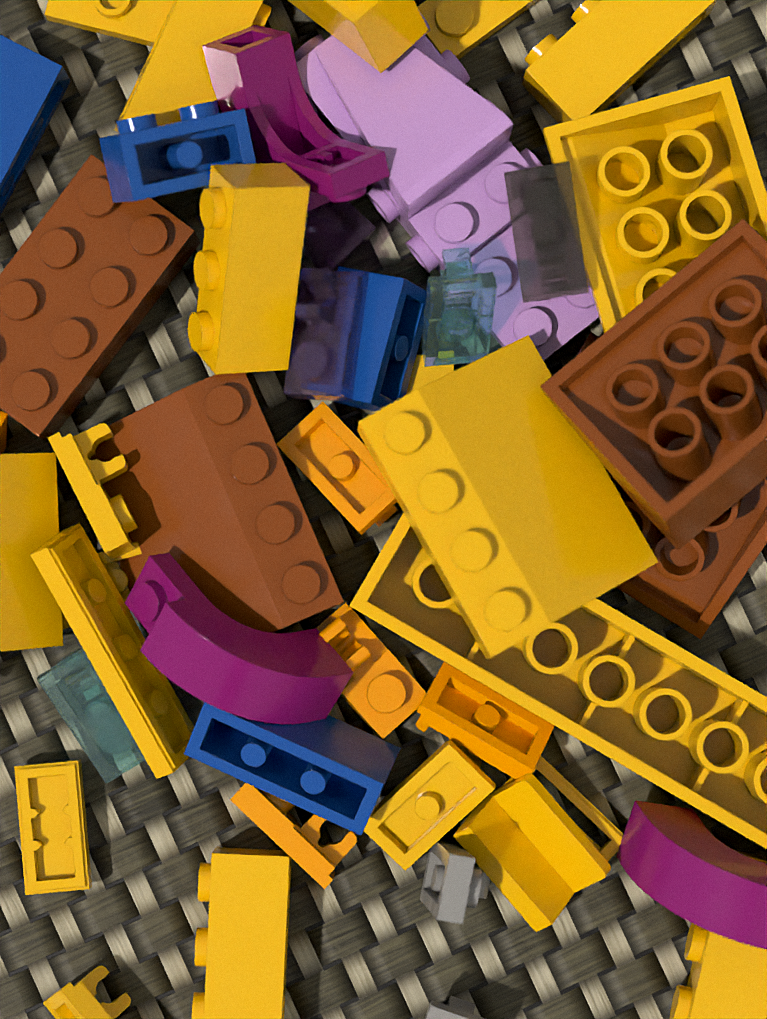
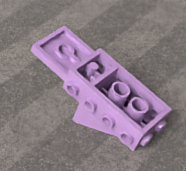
M422 15V17H423V19H424V21H425V23H426V25H427L429 31H431L429 24L427 23L426 19H425L424 16ZM427 31L385 71L380 73L333 35L326 40L322 35L311 38L294 54L303 88L313 109L322 122L338 137L385 151L390 176L370 184L372 189L366 193L369 200L388 223H391L394 219L399 221L411 236L406 245L420 265L428 273L436 268L446 281L449 280L502 347L529 335L545 362L599 319L572 226L548 196L549 189L544 184L549 179L547 171L529 149L526 148L520 153L509 141L513 123L490 100L483 98L465 84L470 80V77L464 66L450 50L447 49L440 54L426 37V34L429 32Z

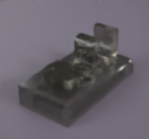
M563 162L504 172L523 303L589 293L570 163Z

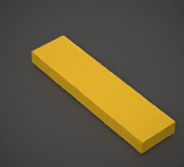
M80 523L62 530L31 553L30 556L156 779L174 773L189 758L184 752L194 726L167 677L140 651L145 642L143 634Z

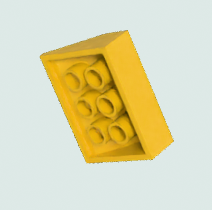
M730 76L543 128V135L604 333L742 219L767 241V192Z
M529 335L416 389L358 422L359 435L486 659L497 655L658 563L657 558L603 464L543 393L540 386L551 378L552 375Z

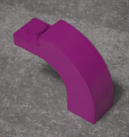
M254 25L202 45L212 87L221 111L228 112L245 108L256 164L285 163L310 186L307 211L330 201L345 202L359 198L366 193V186L390 176L385 151L344 140L334 134L319 118L303 88L290 32Z
M170 553L149 556L125 601L126 606L149 633L140 650L162 674L191 695L236 716L273 724H300L326 719L354 673L334 648L319 635L320 632L317 628L283 634L268 633L250 628L228 617L204 596Z
M635 800L616 855L623 869L634 883L660 905L685 920L728 939L767 950V864L747 857L723 844L708 831L693 809Z

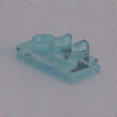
M469 248L443 249L442 260L444 270H440V276L428 277L421 343L425 367L472 363L489 354L497 284L493 272L473 273Z
M83 649L73 651L57 661V665L37 676V681L106 784L145 761L142 752Z

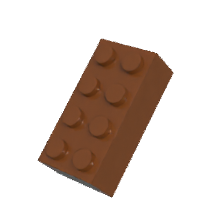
M92 154L0 274V409L48 443H50L48 437L60 430L200 244L195 230L152 198L113 203L105 164Z

